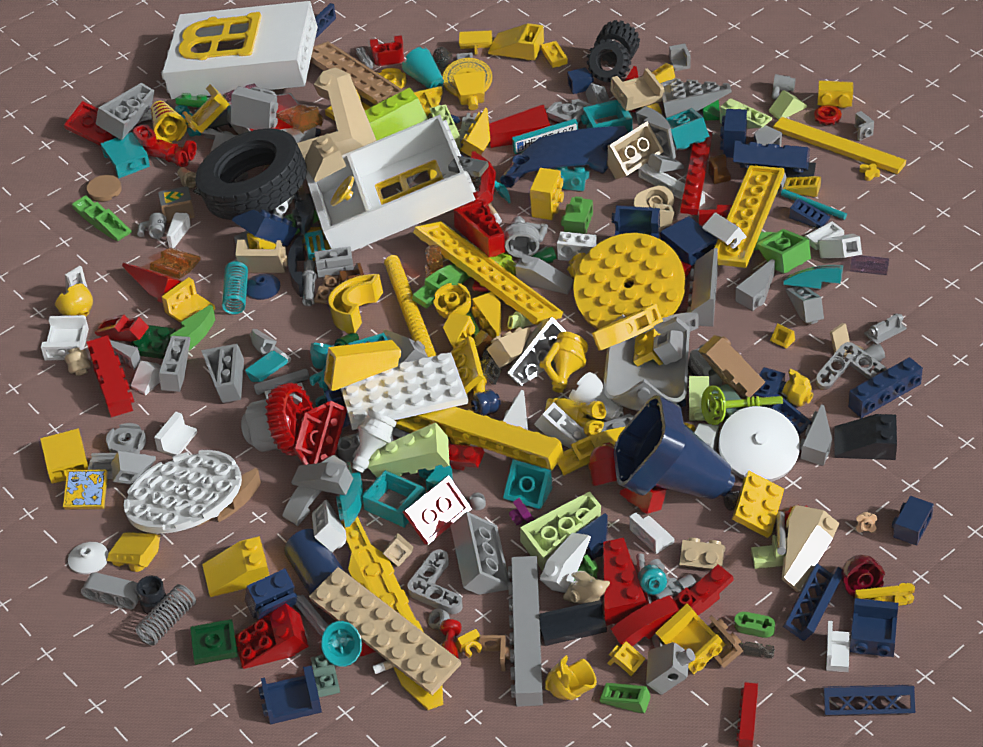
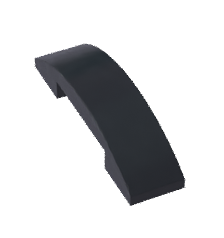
M300 235L290 248L288 268L292 287L300 297H303L302 271L297 272V261H305L303 235Z

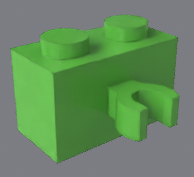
M577 196L571 198L570 204L566 205V214L561 219V226H564V232L586 234L593 215V200Z

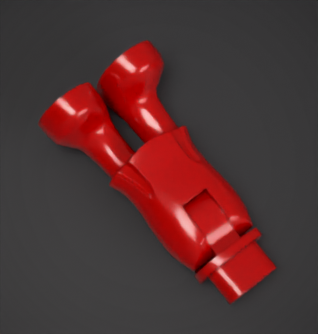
M157 139V142L151 147L142 145L148 155L165 159L167 162H173L179 167L188 166L189 160L192 161L197 150L196 142L187 140L183 147L161 139Z

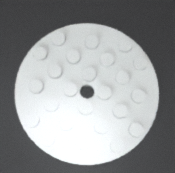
M200 450L199 454L189 455L186 452L173 456L172 461L165 464L160 462L145 471L131 485L127 492L128 497L124 500V510L127 518L137 529L154 534L178 532L197 526L211 518L217 517L224 508L233 502L242 482L240 469L231 456L219 451Z

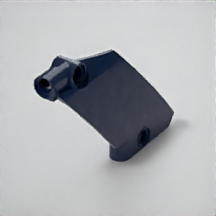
M608 126L566 131L538 138L521 155L513 157L511 165L503 173L500 181L505 187L511 188L527 172L537 171L540 168L549 169L588 164L589 168L604 174L609 168L608 145L629 132L625 126Z

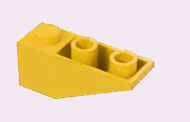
M487 108L482 113L478 112L474 119L476 124H471L467 131L470 134H465L461 141L464 145L460 151L470 157L472 151L482 155L490 141Z
M489 292L473 298L471 311L473 316L479 319L482 329L485 328L487 334L493 339L501 335V304L495 294Z

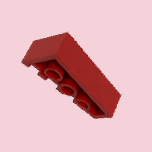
M624 537L603 542L604 581L610 582L604 593L606 625L618 623L646 605V599Z

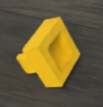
M477 629L457 638L456 644L459 653L465 651V655L468 658L472 656L471 647L476 648L478 653L482 650V646L479 643L480 634Z

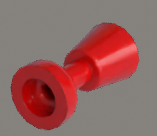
M454 619L444 620L440 626L441 632L446 636V641L442 643V647L459 659L457 644L454 642V638L461 633L462 624Z

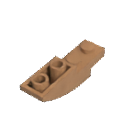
M257 468L241 475V486L233 502L224 508L217 517H214L218 522L238 511L257 491L261 484ZM211 518V519H209V520H207V521H205V522H203V523L197 525V527L200 526V525H202V524H204V523H206V522H208V521H210V520H212L213 518Z

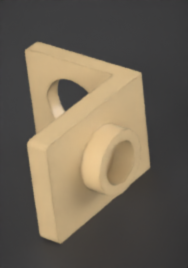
M845 323L830 331L834 353L842 344L850 342ZM845 350L843 357H846L849 354L846 353L847 350Z

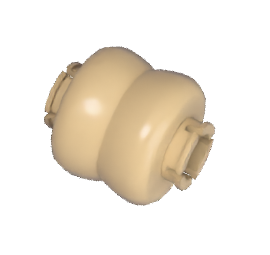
M80 347L69 350V354L65 356L69 373H76V376L88 373L87 369L91 367V363L88 359L87 351L80 350Z

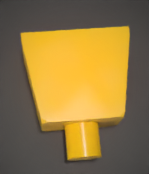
M478 71L453 75L454 88L460 104L468 105L470 110L478 109V103H483L485 97V72Z

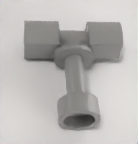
M659 559L649 562L648 565H657L664 572L665 566ZM665 573L667 577L666 588L660 594L654 595L655 601L668 595L674 599L686 587L690 590L697 582L690 574L677 580L676 578H669Z

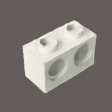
M560 232L557 242L558 260L569 261L576 254H587L597 245L596 235Z

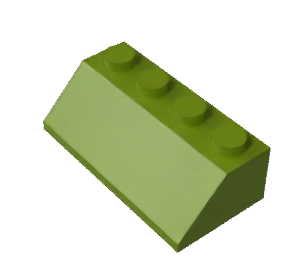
M410 87L365 110L377 141L428 120L418 97Z

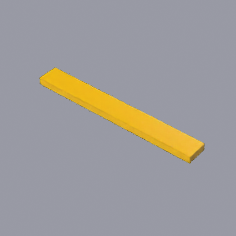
M781 117L773 126V129L782 132L784 135L870 165L876 164L878 168L895 174H899L906 165V160L784 117Z

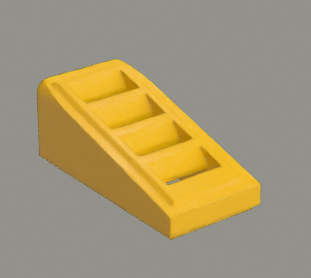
M668 63L651 72L659 83L675 78L673 65Z
M821 177L786 178L783 189L799 195L817 197L821 186Z

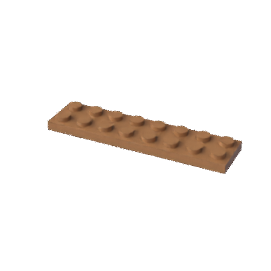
M329 41L313 46L311 63L323 71L336 67L349 73L358 94L374 105L403 91Z

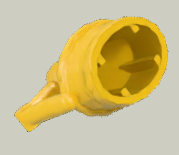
M562 331L558 333L557 341L552 345L544 360L539 363L540 368L544 369L552 380V390L557 393H562L567 387V379L573 372L582 369L586 365L585 353L588 351V343L582 337L572 332ZM552 360L554 361V363H555V365H556V372L554 371V369H553L552 366H551V361H552Z

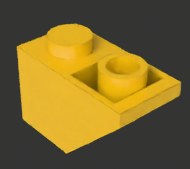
M450 313L443 329L453 349L467 336L471 337L474 334L475 325L470 316Z

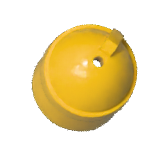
M565 655L548 673L545 680V689L561 700H575L583 693L593 689L597 684V680L592 667L585 659H580L568 666L566 665L568 656Z

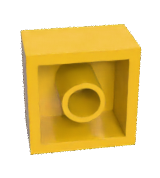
M539 169L530 189L532 217L552 220L555 213H558L559 203L563 202L564 192H562L563 178H561L560 170Z

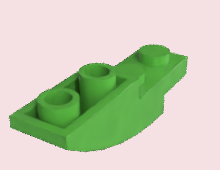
M455 264L445 266L425 279V285L413 294L412 300L427 309L434 303L435 293L441 286L452 283V285H458L457 283L463 284L470 276L462 269L456 267Z

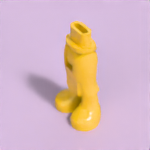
M549 398L547 400L545 411L554 402L580 427H583L585 435L591 436L602 431L604 423L599 420L588 419L586 415L588 414L597 419L605 418L606 408L603 402L597 400L587 405L585 402L578 403L566 398Z

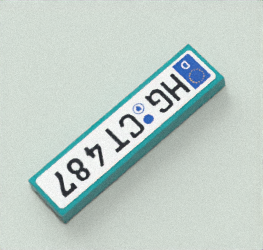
M572 119L513 137V152L515 154L524 152L538 138L578 130V122L576 119Z

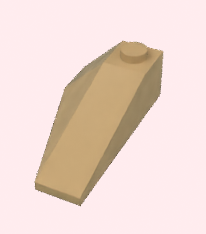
M799 505L793 506L786 522V528H788V537L785 538L787 551L786 556L783 557L782 580L796 592H799L803 587L814 565L818 563L833 539L839 525L824 510Z

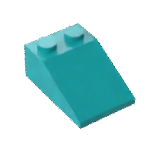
M693 108L665 118L670 125L673 144L677 149H685L689 147V144L703 142L706 140L705 138L709 137L704 118Z

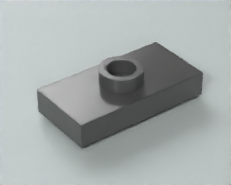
M458 156L463 170L467 171L471 176L481 177L489 167L488 161ZM454 158L448 165V169L451 172L460 173Z

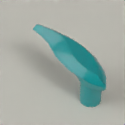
M495 181L494 188L498 191L499 195L506 199L508 204L511 203L510 195L505 185Z

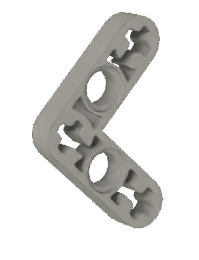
M846 342L840 346L817 374L816 385L822 390L829 389L849 365L868 379L875 377L877 373L884 372L887 368L855 344ZM851 349V354L849 353L844 360L842 357L844 356L845 350ZM861 359H866L869 362V366L863 368L858 362ZM839 362L842 368L834 370L831 367V363ZM872 365H874V370H872L870 373L869 371L871 370ZM829 372L831 375L828 382L822 383V378H825Z
M441 549L435 550L408 582V593L410 597L434 608H441L448 614H457L463 608L461 596L435 584L449 565L447 552ZM427 571H431L434 573L430 577H426L423 575ZM433 593L441 595L437 599L430 598V595Z

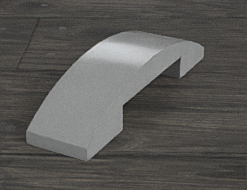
M335 455L327 458L322 462H330L345 465L347 468L349 467V465L346 462L342 461ZM298 486L282 516L298 527L310 513L308 507L321 493V490Z

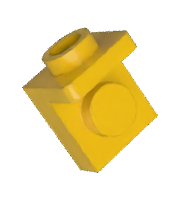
M625 642L621 647L616 645L609 653L612 658L607 664L611 666L615 662L632 676L646 658L629 643Z

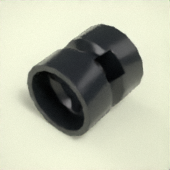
M146 576L139 580L136 585L141 608L146 614L151 612L166 596L163 581L158 576Z

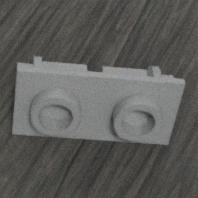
M895 313L886 322L882 321L872 325L864 334L877 345L907 328L902 324V314Z

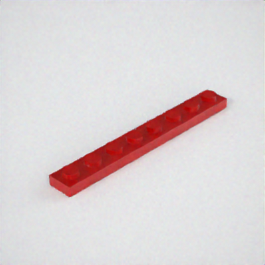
M708 131L709 137L705 138V141L693 143L680 209L682 214L698 216L713 132Z

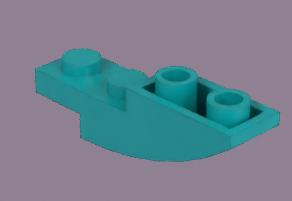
M350 462L346 463L349 465L348 470L353 477L352 483L346 495L340 494V496H336L339 518L344 520L345 528L350 527L355 521L363 503L361 473H352Z

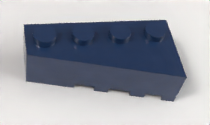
M735 140L733 162L740 165V168L748 169L749 165L784 168V172L787 168L793 169V172L803 173V170H808L810 148L790 145L780 147L777 144H766L764 146L757 142L743 144L741 141Z

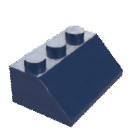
M253 209L232 219L234 223L255 237L274 243L277 240H281L282 245L289 247L298 229L292 225L293 221L285 217L282 219L274 213L271 216L265 210L259 212Z

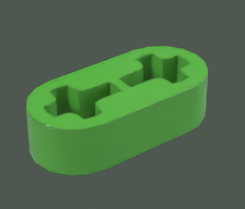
M739 612L735 616L734 627L740 633L762 638L771 637L775 633V621L769 616L750 612Z

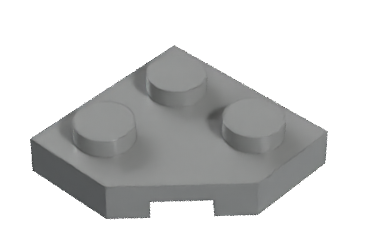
M579 99L571 100V103L566 104L555 102L546 110L548 118L560 123L576 119L579 123L581 115H583V107L591 106L592 104Z

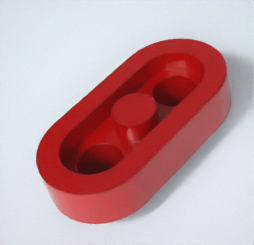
M140 125L134 128V136L141 145L151 147L157 142L156 134L150 126Z

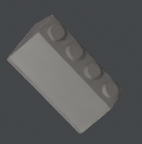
M718 248L712 249L696 260L695 269H691V280L694 281H690V292L693 293L689 294L688 305H691V307H688L687 313L697 312L698 326L713 327Z
M466 511L450 525L463 588L479 595L509 590L508 582L510 580L497 525Z

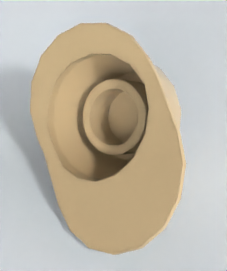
M654 186L638 193L634 198V206L653 208L654 203L672 206L674 204V196L665 186Z

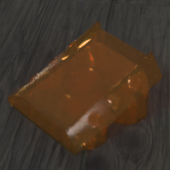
M296 105L276 113L278 119L303 134L304 131L316 126L322 127L324 118L319 113L318 106Z

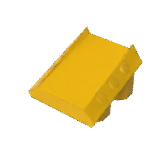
M125 532L109 552L106 561L112 562L115 566L127 564L131 571L139 572L145 567L147 568L157 554L160 535Z

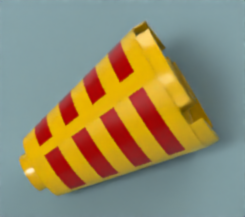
M156 101L152 104V124L156 138L172 143L173 140H180L187 130L185 119L164 101Z

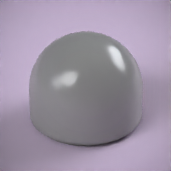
M436 608L429 615L428 624L433 629L441 630V623L444 620L450 619V616L445 610ZM440 616V620L434 624V620Z

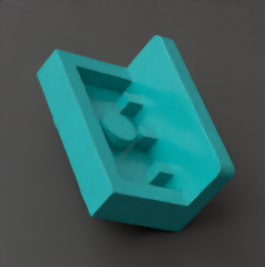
M568 166L553 169L561 171V178H563L562 189L585 190V182L589 178L590 171H586L584 167L568 169Z

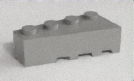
M140 83L98 108L96 125L123 140L151 108L154 90Z

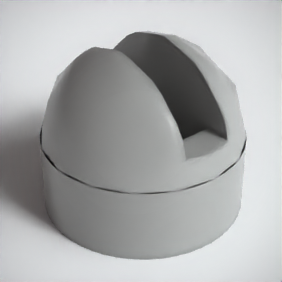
M476 492L471 495L469 502L473 510H481L486 506V500L482 493Z

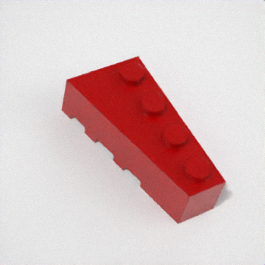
M485 199L453 209L454 227L489 258L505 253L504 232L498 222L495 221V216L491 214Z
M109 336L87 341L93 369L111 418L133 411L131 403L135 401L132 392H128L130 390L128 381L123 379L125 378L124 370L122 367L119 368L121 363L118 355L114 353Z

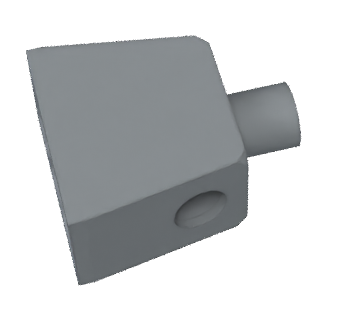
M673 642L649 650L646 685L662 695L685 680L688 676V663L695 660L694 652L690 648L685 650Z

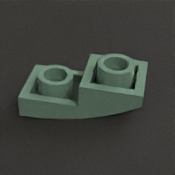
M324 654L311 657L319 697L340 693L335 665L330 663Z

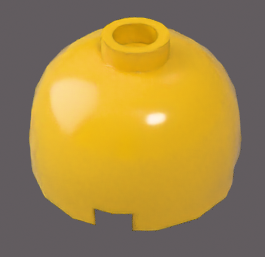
M448 283L441 286L435 293L434 306L439 315L445 319H448L450 313L466 315L469 312L471 296L468 289L460 283H457L458 285Z
M84 284L73 285L67 289L68 293L65 295L61 293L55 306L63 316L84 315L86 317L89 314L93 305V297Z

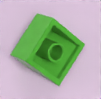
M785 229L757 243V247L766 261L775 260V270L784 274L811 259L809 239Z

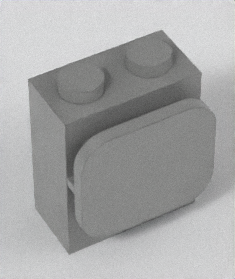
M240 86L234 90L231 97V124L254 130L273 129L276 127L278 122L276 118L278 103L277 96L273 91L259 87L248 89Z

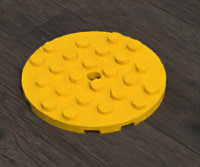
M642 233L620 234L600 242L582 259L574 278V297L584 319L597 330L609 325L622 314L629 316L651 304H657L661 317L664 318L674 315L681 304L685 292V273L679 257L664 241ZM633 281L634 285L631 288H626L624 283Z

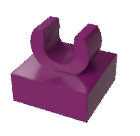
M520 498L513 502L517 509L510 511L509 516L516 526L521 524L524 519L527 524L535 520Z

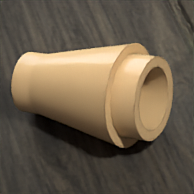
M184 167L177 171L184 187L193 188L196 186V174Z

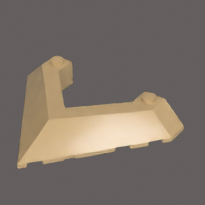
M336 67L323 71L314 86L319 96L331 101L338 131L330 133L329 136L339 149L341 155L377 141L350 74ZM318 137L297 143L304 159L312 141Z

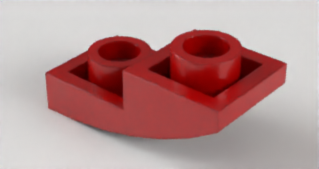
M717 205V209L699 210V224L703 227L715 212L727 219L732 205Z

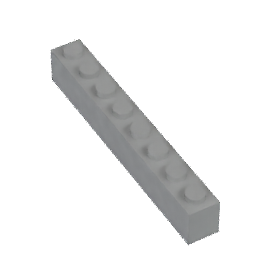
M537 556L512 557V566H508V578H512V582H508L509 595H513V599H509V612L513 611V615H509L510 628H514V632H510V645H514V649L510 650L511 663H515V667H511V680H515V685H511V696L516 698L517 707L543 705Z

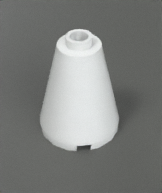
M588 372L577 382V385H579L577 390H572L568 399L578 403L585 402L587 405L597 400L603 402L606 408V416L603 419L606 421L623 416V407L604 395V384L594 373Z

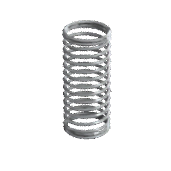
M175 585L160 603L135 627L137 635L145 643L152 646L156 645L158 640H161V637H164V634H167V631L196 603L194 594L184 585ZM177 588L185 591L192 598L193 603H191V601L185 594L178 591ZM174 600H175L177 603H179L182 608H180V607L174 602ZM141 628H143V629L145 630V632H146L150 637H152V638L154 639V641L150 640V639L142 632Z

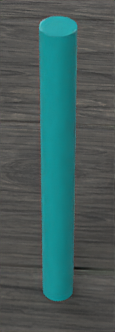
M785 189L781 191V196L791 200L801 199L818 210L843 220L847 217V213Z

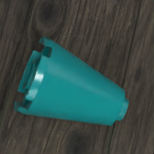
M417 47L406 55L407 60L405 63L402 62V69L407 75L429 89L439 86L443 87L444 79L430 51L426 47H424L425 49Z

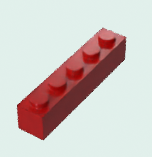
M744 682V688L741 687L743 699H740L742 710H739L738 718H741V721H738L737 730H740V733H737L736 741H739V747H753L758 683Z

